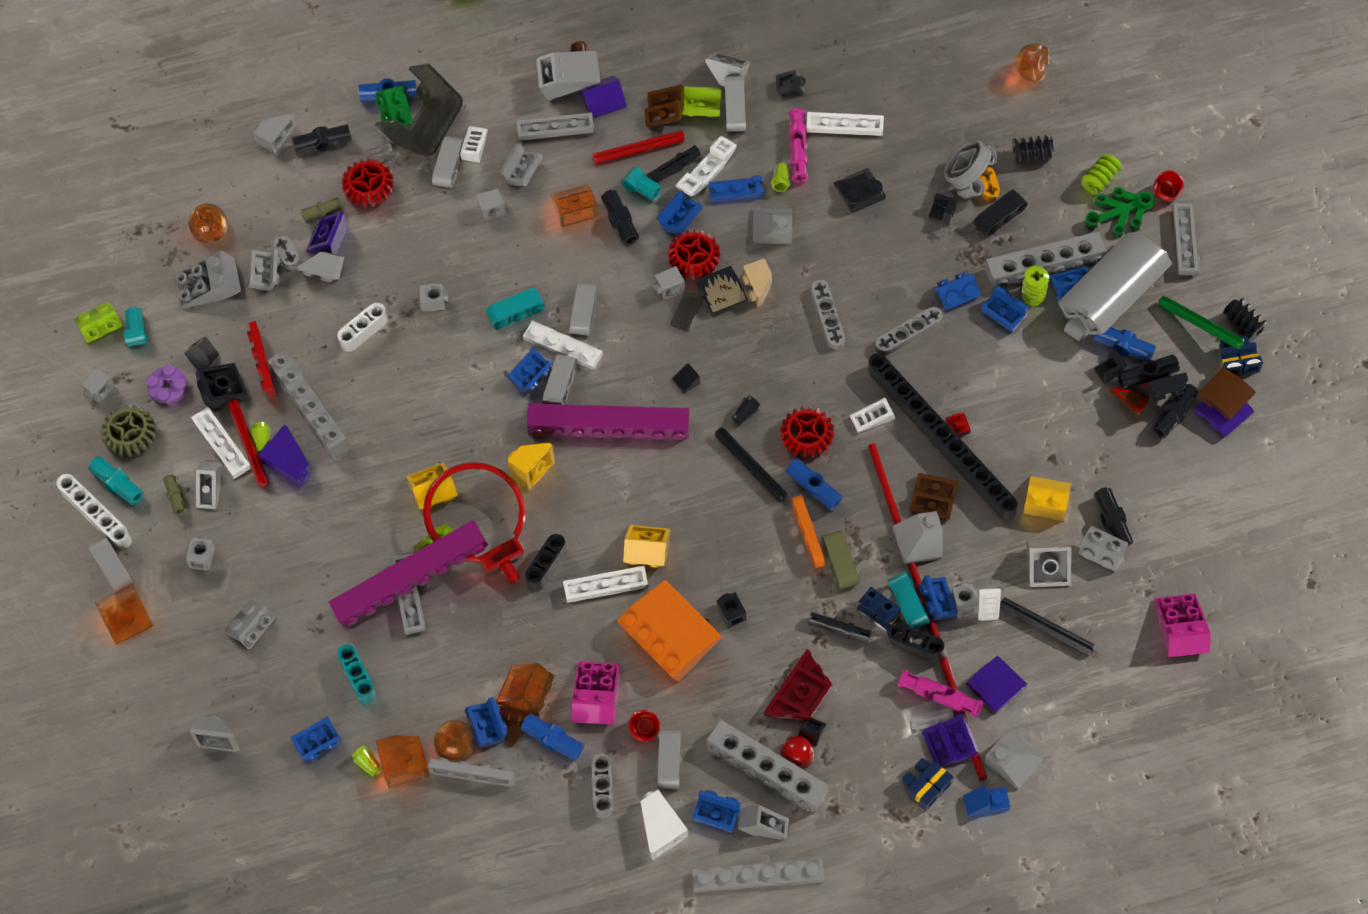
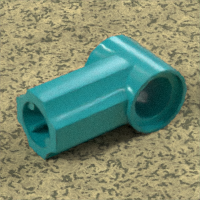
M635 166L632 167L621 181L628 191H637L651 201L656 200L662 191L661 185L646 177V174Z
M129 307L124 311L126 346L147 344L141 308Z

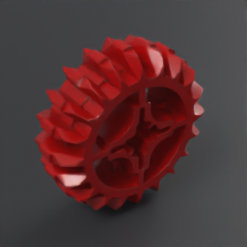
M368 158L367 162L361 159L359 164L354 162L353 167L348 166V172L343 174V192L352 204L357 203L359 207L362 204L366 208L369 204L375 207L377 202L382 204V199L388 200V194H392V188L394 187L393 174H391L389 167H386L383 162L379 163L377 159L371 162L370 158Z
M695 229L693 233H689L686 230L685 235L679 233L678 238L674 237L673 243H670L668 250L669 264L672 265V268L676 266L680 274L684 273L685 279L688 276H691L693 280L695 276L701 278L703 274L708 275L710 271H715L721 256L719 252L720 247L716 244V239L711 238L710 233L704 235L703 230L700 233H697ZM679 256H682L683 259L687 260V263L684 262Z
M802 406L799 412L794 408L793 414L788 413L786 419L782 421L783 426L780 427V432L782 433L780 438L783 441V446L788 447L789 453L795 451L796 457L803 454L804 459L807 455H810L813 459L815 453L821 456L822 450L827 452L828 446H831L833 443L832 439L835 433L833 431L834 425L831 424V418H826L825 412L819 414V408L813 411L811 406L808 407V410H805ZM819 426L824 433L822 437L818 436L817 428ZM793 428L798 433L796 438L791 434Z

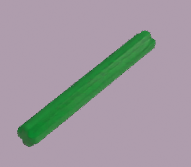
M1162 296L1159 299L1158 305L1236 349H1240L1243 346L1244 339L1167 296Z

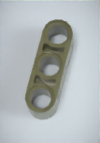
M839 530L822 535L823 546L838 589L859 584L858 573L843 531Z

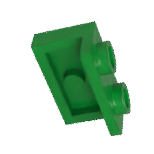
M404 86L375 93L376 104L381 114V123L384 125L385 130L413 123Z

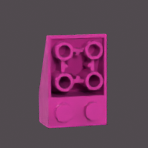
M1195 593L1154 598L1162 640L1168 657L1210 653L1211 632Z
M578 662L571 703L572 722L614 725L620 664Z

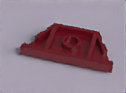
M806 649L765 709L764 716L811 720L831 691V681L824 675L822 668L813 659L812 653L808 649Z

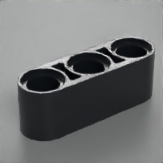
M1010 190L975 218L973 224L986 237H990L1022 213L1027 207L1028 202L1016 190Z
M550 535L526 570V585L531 591H539L545 586L565 556L566 543L562 535ZM555 544L561 545L559 548H553L552 546ZM545 560L550 561L547 565L541 564ZM532 577H539V578H540V579L537 580V581H531V580H530Z
M893 623L888 627V637L895 647L937 662L942 661L947 655L945 644L939 637L901 623ZM896 632L903 633L899 638L893 637ZM916 639L922 640L919 645L912 644ZM935 646L941 647L939 652L931 651Z

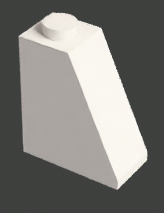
M659 790L648 792L640 801L649 853L652 860L688 837V829Z

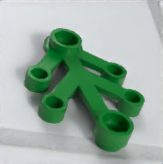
M1116 187L1113 189V199L1106 197L1104 194H1098L1095 198L1096 206L1104 207L1107 205L1114 209L1101 214L1092 211L1085 216V225L1089 229H1095L1101 222L1120 215L1117 225L1113 227L1112 231L1114 237L1120 238L1124 235V226L1130 211L1137 209L1135 218L1130 222V228L1133 231H1139L1142 226L1145 210H1149L1154 206L1155 199L1147 191L1137 195L1125 191L1121 187ZM1123 198H1125L1133 202L1124 203L1118 200H1122Z

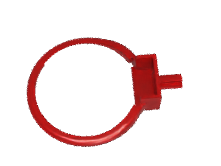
M470 462L447 469L431 484L424 500L423 519L430 538L433 542L440 539L434 529L430 510L432 498L444 480L457 472L471 469H483L497 474L509 484L518 502V522L513 531L515 537L480 556L475 557L472 554L467 557L465 562L480 564L486 575L501 568L510 585L521 579L512 562L522 557L524 553L518 539L526 519L525 501L519 487L508 474L489 464Z

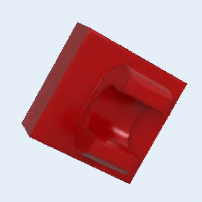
M957 413L945 418V422L958 436L970 434L971 429L965 413Z

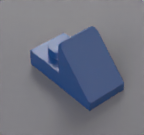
M984 785L963 795L968 817L1010 810L1006 787L987 790V786Z

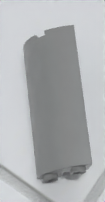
M1127 233L1058 301V304L1066 318H1080L1088 334H1104L1172 265V262L1164 249H1161L1153 241L1144 237V235L1140 233Z

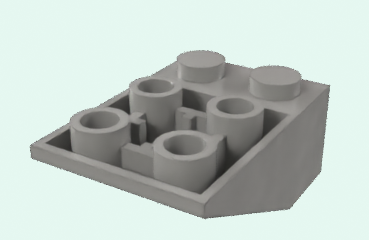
M596 51L553 52L536 58L539 89L548 100L601 83Z
M221 250L174 275L181 309L225 300L241 292L235 258Z

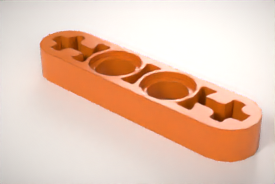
M802 495L791 497L792 507L812 564L815 569L825 566L824 556Z

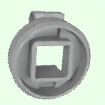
M970 140L962 144L954 151L946 163L944 170L946 181L950 182L957 189L956 193L964 199L982 195L984 183L979 177L988 165L996 163V151L989 144L984 145L981 140Z

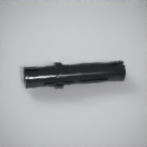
M693 145L683 153H677L676 157L647 173L646 176L657 182L678 168L687 166V163L696 157L701 156L700 150L696 145Z
M814 612L810 614L809 625L845 635V638L848 639L851 637L868 643L870 640L869 637H871L872 630L854 626L852 622L848 624Z

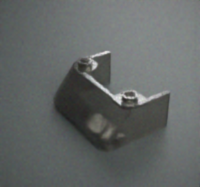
M428 63L410 66L409 68L421 81L417 88V95L424 103L409 129L406 130L396 120L381 121L375 124L395 145L423 156H430L436 152L463 105L461 95Z

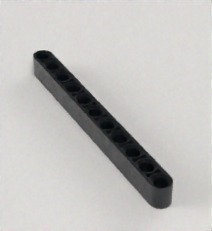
M880 353L871 355L868 363L869 375L1002 520H1012L1016 516L1018 507L1016 498L884 355ZM878 364L881 365V367H875L873 365ZM892 378L894 381H887L886 379ZM905 392L906 395H900L899 393ZM918 406L920 409H913L912 407ZM930 420V421H932L933 423L928 424V423H926V422H924V421ZM943 434L946 437L940 438L937 435ZM954 448H955V449H958L959 451H958V452H952L951 449H954ZM964 463H970L972 466H965ZM982 477L985 481H979L977 478ZM990 492H997L999 495L994 496ZM1009 506L1012 510H1006L1003 507Z

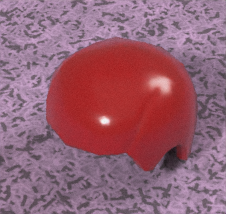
M1172 170L1161 172L1153 184L1155 196L1166 202L1176 200L1184 188L1182 176Z
M639 710L634 712L629 719L628 730L637 741H651L659 734L660 721L653 712Z
M801 736L790 737L781 745V757L801 769L809 767L814 760L815 753L810 742Z

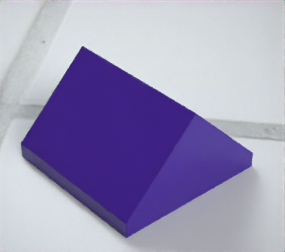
M615 76L602 79L599 84L579 90L588 113L592 112L593 118L627 107L620 81Z
M342 211L319 218L306 249L308 253L329 252L337 254L348 228Z

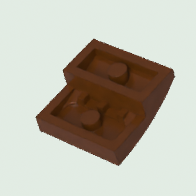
M676 85L647 92L648 108H645L647 128L681 120L684 109V86Z
M1221 368L1196 395L1210 408L1215 407L1229 421L1252 398L1256 391L1234 373Z
M918 473L909 511L919 514L937 511L939 518L950 520L958 481Z

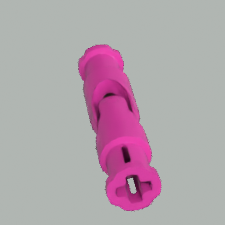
M797 108L790 110L788 113L791 119V125L789 126L790 162L793 167L791 179L793 182L803 183L808 179V174L806 173L808 156L805 153L807 147L806 125L804 124L806 114L803 109Z
M904 670L899 679V687L911 689L917 695L959 712L962 710L970 713L975 718L979 716L983 707L982 700L977 701L967 697L966 693L947 687L924 676L918 677L910 674L908 670Z

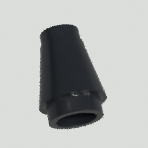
M750 395L746 398L744 397L734 412L732 419L741 425L759 411L760 403Z

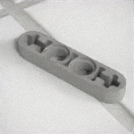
M817 280L811 286V294L827 345L832 350L842 349L845 344V335L829 285L824 280ZM818 287H821L823 290V297H821L820 291L817 290ZM822 303H828L830 304L831 308L828 310H823L820 308V305ZM827 320H834L836 325L829 327L825 322ZM834 332H836V338L839 340L838 343L833 340Z
M930 307L881 335L876 340V352L884 356L889 355L936 328L942 322V311L937 307ZM931 314H932L933 316H936V315H937V319H936V320H935V318H931V319H930V315H931ZM914 323H920L923 326V328L921 330H915L912 328V325ZM903 332L906 334V338L899 340L895 335ZM881 343H883L884 345L888 344V348L884 346L881 347Z

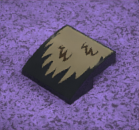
M732 266L695 280L701 297L704 298L711 315L748 300Z

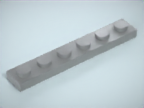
M822 859L692 869L694 893L824 882Z

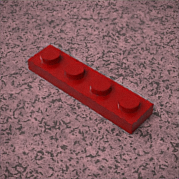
M256 321L248 323L250 330L247 331L249 342L254 343V347L251 350L254 359L258 358L259 364H256L258 376L262 375L263 381H260L263 393L267 392L269 399L277 397L260 332Z

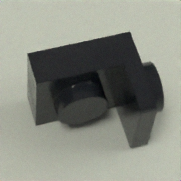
M797 69L776 75V90L779 95L798 90L801 94L805 93L806 79Z

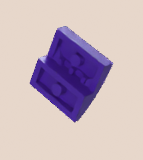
M1204 401L1194 408L1197 415L1210 422L1211 428L1226 437L1254 413L1253 408L1246 403L1228 421L1215 407L1210 408Z
M996 656L966 683L995 713L1008 705L1011 699L1022 692L1028 685L999 656Z
M959 714L944 723L938 722L922 731L933 761L943 768L980 753L963 714Z

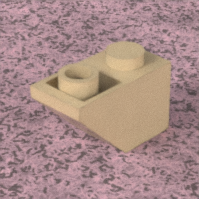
M765 258L744 265L743 274H741L743 284L749 288V297L751 301H755L757 307L762 305L772 285V273Z

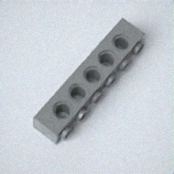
M1098 231L986 259L985 271L992 289L996 286L1004 288L1009 284L1023 283L1024 274L1027 270V267L1024 265H1029L1030 267L1040 266L1048 272V275L1058 274L1065 270L1077 269L1089 264L1096 265L1106 255V249Z
M286 351L269 359L268 363L271 372L330 457L334 459L349 450L347 438Z
M722 720L718 722L707 738V748L713 755H721L731 766H739L749 777H757L767 788L778 790L785 799H793L798 802V805L805 811L811 810L815 813L829 793L828 784ZM727 743H733L736 745V747L733 749H728L725 747V745ZM745 754H751L754 756V758L751 760H746L743 758V756ZM763 765H770L772 769L764 771L761 767ZM781 776H788L790 780L782 782L779 778ZM799 787H806L808 791L800 793L797 789Z

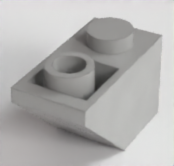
M319 252L300 264L297 270L303 271L302 275L308 277L318 275L321 276V280L332 282V280L340 278L344 256L329 252Z

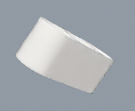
M373 303L342 327L337 334L342 350L346 352L355 350L380 330L388 320L385 307L381 303Z

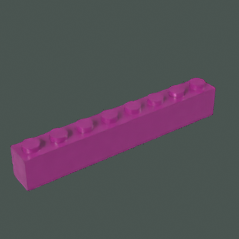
M528 404L527 429L528 434L534 436L553 435L561 437L563 435H572L574 437L593 436L595 438L611 436L618 439L623 437H633L635 439L647 437L657 440L663 438H673L675 440L689 439V408Z
M472 520L330 600L329 604L341 625L344 627L352 626L358 622L359 618L374 614L380 606L390 605L395 601L396 597L409 594L413 591L412 588L417 585H425L430 582V578L437 574L442 575L449 570V567L464 563L470 555L480 554L489 544L478 524Z

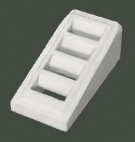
M469 126L460 152L461 160L480 163L488 129Z
M886 398L849 415L858 433L896 419ZM884 408L886 414L883 415L880 409ZM877 411L879 417L875 418L873 412ZM869 414L872 421L868 422L865 415ZM859 417H862L864 422L862 426L858 420Z
M1001 589L979 590L977 613L979 621L997 620L999 618Z

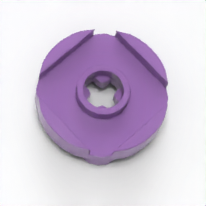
M173 365L159 368L147 378V390L150 397L156 403L172 405L182 400L186 395L188 386L186 376ZM171 382V388H162L165 383Z

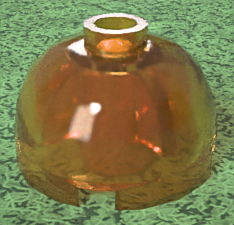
M1028 44L1016 55L1015 65L1021 77L1034 82H1041L1047 73L1043 72L1045 65H1049V51L1044 44Z
M203 203L195 207L189 215L188 226L192 236L197 241L209 243L208 241L212 240L217 241L225 235L228 229L225 213L216 205Z
M449 720L441 724L435 732L433 742L439 757L448 759L449 762L466 761L474 753L476 740L473 730L467 723L461 720Z

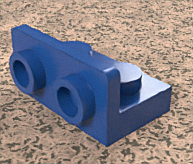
M1087 266L1049 276L1050 284L1056 292L1057 302L1089 272Z

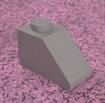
M288 113L263 119L253 132L256 144L275 153L296 126L293 114Z
M201 462L196 468V508L217 509L222 483L221 463Z
M760 805L741 808L738 829L753 836L785 840L787 839L789 818Z

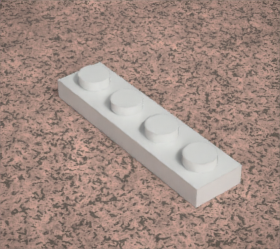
M807 112L806 132L883 136L884 116Z
M533 320L523 335L525 341L555 354L577 358L578 364L591 370L595 369L603 355L601 350Z
M208 407L191 417L193 423L234 479L251 469L248 461Z
M640 566L563 581L567 603L648 588L645 567Z

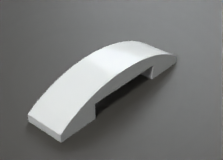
M720 136L710 147V153L690 174L686 173L676 184V188L691 197L699 193L725 166L737 145Z

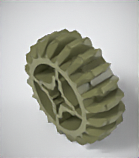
M125 405V409L118 407L116 413L111 411V417L105 416L106 423H102L103 430H101L102 440L106 444L107 449L112 450L115 455L120 453L124 457L128 453V456L132 457L135 452L137 455H140L141 449L147 451L146 445H152L151 439H155L156 436L154 433L156 432L155 421L148 411L145 412L144 408L140 407L138 409L137 406L133 405L130 409L128 405ZM136 421L144 424V427L140 428L136 425ZM114 434H118V436H120L122 440H116L114 438Z

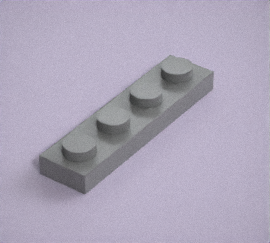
M592 112L516 121L518 141L594 133Z
M1173 203L1178 275H1198L1193 203Z
M411 553L392 557L391 564H396L410 556ZM418 585L412 588L413 591L409 594L398 596L406 635L426 631Z
M441 757L430 759L428 765L430 774L514 787L515 783L514 772L504 767L493 769L485 764L474 766L469 765L465 761H457L455 763Z

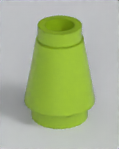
M778 163L776 165L771 180V185L777 192H784L790 186L788 166L785 163Z
M267 422L254 423L250 430L258 453L270 441V427Z
M364 745L351 755L354 759L353 762L372 777L382 770L370 748H366Z

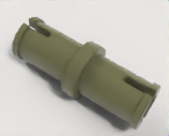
M336 197L335 199L323 203L320 201L317 202V205L301 209V214L304 221L318 216L324 217L327 213L342 208L338 197Z
M175 475L165 476L163 482L167 490V499L171 502L173 513L181 515L186 512L182 499V490L178 487Z

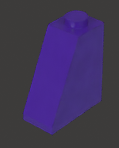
M284 424L259 453V456L264 465L300 488L303 483L308 482L312 471L289 428Z

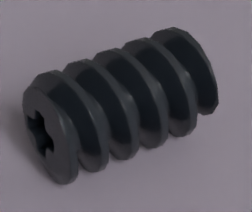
M1044 135L1042 140L1040 136H1036L1035 140L1032 137H1028L1027 142L1024 137L1020 138L1019 142L1014 138L1012 140L1014 159L1017 157L1019 162H1022V158L1025 156L1027 162H1029L1030 156H1033L1034 160L1037 161L1038 155L1041 156L1042 160H1045V156L1048 154L1049 158L1052 159L1054 153L1052 136H1050V140L1047 135Z
M1245 298L1235 299L1225 307L1223 314L1228 315L1229 320H1234V325H1239V330L1245 331L1244 334L1250 336L1252 341L1263 332L1267 320L1260 322L1259 320L1262 315L1259 314L1255 317L1256 309L1249 311L1251 304L1243 305Z

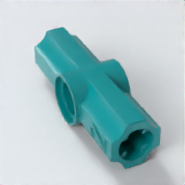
M101 456L95 457L90 462L89 471L99 478L113 494L117 493L131 506L138 504L142 500L144 492L131 482L129 477L120 468H114Z

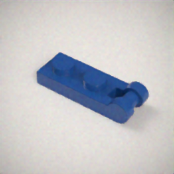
M755 175L745 179L709 182L711 203L763 197L765 193L764 188L761 186L763 184L762 176Z

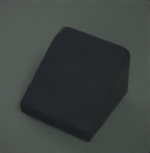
M687 363L672 380L683 393H686L700 383V376Z
M814 718L805 720L798 736L807 739L812 746L816 747L825 730L826 723Z

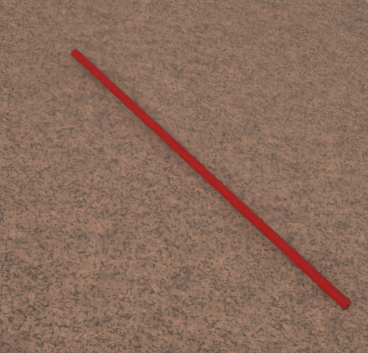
M875 443L868 445L893 523L896 525L902 521ZM909 563L907 565L913 583L925 607L926 601L919 589L921 578L916 563ZM928 614L931 623L927 624L930 634L940 638L936 623L932 621L930 614ZM935 646L936 652L941 650L940 646ZM946 655L940 661L947 685L958 690ZM956 710L957 715H959V714L965 715V718H966L967 723H968V725H969V728H970V730H971V727H970V724H969V721H968L966 712H965V711H962V710L959 712V711ZM978 753L972 756V760L979 780H984L987 778Z

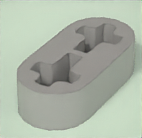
M286 236L277 237L273 245L274 249H278V256L283 266L288 270L297 269L301 261L292 242ZM283 243L286 246V250H283L280 244ZM290 255L294 262L288 261L287 256Z

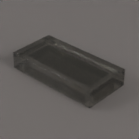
M685 290L670 325L689 332L703 303V296Z

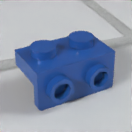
M678 191L659 213L657 219L665 231L679 235L703 209V206L700 202L686 199L683 191Z
M966 272L956 274L954 280L948 281V279L939 281L937 282L938 286L933 288V291L938 294L943 310L981 296L974 275L966 274Z
M996 286L994 293L981 306V311L1010 332H1013L1027 317L1028 307L1022 300L1013 297L1008 290Z
M533 347L506 377L522 393L528 389L532 391L539 384L537 381L539 377L542 376L544 378L552 370L550 366L553 361L551 359L547 361Z
M929 575L924 576L919 589L921 595H924L926 611L930 614L932 621L956 617L957 611L946 578L930 579Z
M494 697L488 698L486 703L466 707L465 713L478 748L502 743L507 735V726L502 721L500 707L495 702Z
M328 716L290 737L302 760L308 759V761L320 756L319 751L324 748L328 751L339 745L337 741L341 739Z
M700 790L692 820L733 833L741 811V803L733 797L727 796L724 798L718 796L716 792L711 790Z

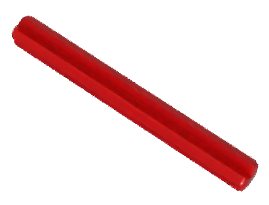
M677 131L592 154L594 164H599L684 142L685 136L683 131Z
M233 400L228 403V407L259 487L267 486L269 481L238 401Z

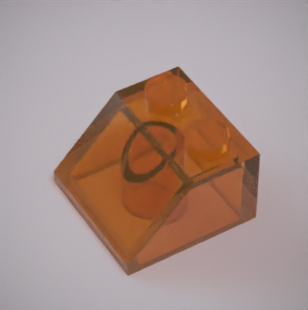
M588 184L550 194L561 228L598 217L597 203L593 191Z
M133 584L95 602L115 645L154 627Z
M539 663L511 666L496 703L523 713L540 712L544 706L546 695L552 687L555 675Z
M394 735L375 740L388 788L430 777L419 736Z

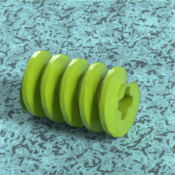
M1110 154L1101 155L1099 160L1095 162V165H1092L1090 170L1086 172V175L1081 178V184L1084 189L1093 195H1098V191H1103L1104 186H1107L1109 181L1113 180V176H1116L1118 171L1123 168L1121 162Z
M1031 266L1025 271L1021 298L1030 306L1039 305L1046 298L1049 275L1044 268Z

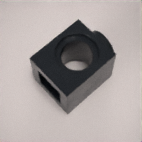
M736 592L732 594L726 593L717 600V609L727 629L746 621V611ZM729 606H733L736 608L734 611L726 610V608Z

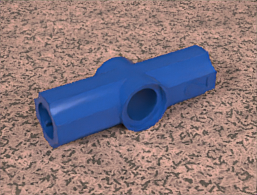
M386 78L379 83L359 84L360 102L376 100V92L404 86L406 98L417 97L416 80L394 82L392 79Z
M1110 327L1104 334H1095L1094 340L1113 347V350L1116 349L1120 355H1131L1143 361L1151 360L1156 350V346L1138 339L1136 334L1129 330L1119 331Z
M799 459L793 460L786 469V473L805 488L809 496L815 497L830 511L835 509L843 500V496L826 483L820 473L813 472ZM811 483H817V484H819V485L814 487V486H811L810 484H811Z
M531 713L525 718L521 726L522 731L539 740L544 747L551 751L556 750L573 761L579 758L585 747L582 742L567 735L559 726L553 723L548 724Z

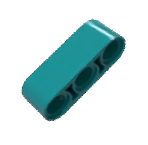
M530 288L490 305L485 312L493 328L501 329L541 312L545 308V303L537 288Z
M904 571L888 579L889 586L908 626L919 629L931 623L930 617L909 573Z
M350 644L342 645L337 652L341 666L357 699L363 704H369L376 697L369 675L354 646ZM347 654L353 655L350 659H343ZM356 671L361 672V674L357 677L352 676V674ZM363 689H370L367 694L360 693Z

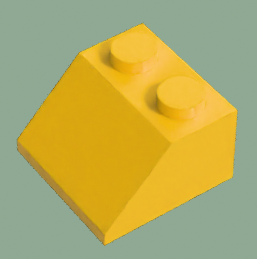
M552 444L523 445L516 451H512L507 460L510 477L530 491L555 463Z
M444 462L406 476L419 509H423L424 500L431 484L440 474L448 469ZM452 476L444 480L436 490L432 498L431 508L439 502H449L458 496Z
M1030 476L1023 514L1064 521L1071 483Z
M629 525L624 542L623 562L633 566L645 564L653 568L664 566L667 558L670 529Z

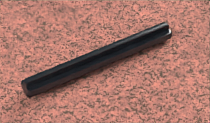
M720 427L715 432V436L779 502L787 498V492L724 427Z
M1008 598L1002 599L1000 609L1087 655L1093 653L1095 649L1093 643Z

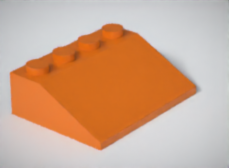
M667 580L661 582L636 601L617 620L640 646L678 682L723 637Z

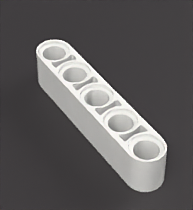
M63 474L57 479V486L63 497L106 537L115 548L125 550L131 545L132 540L126 527L72 475ZM85 497L83 500L77 501L79 498ZM93 510H98L96 513L90 514ZM106 523H111L109 526L103 527ZM124 535L122 539L117 540L119 536Z

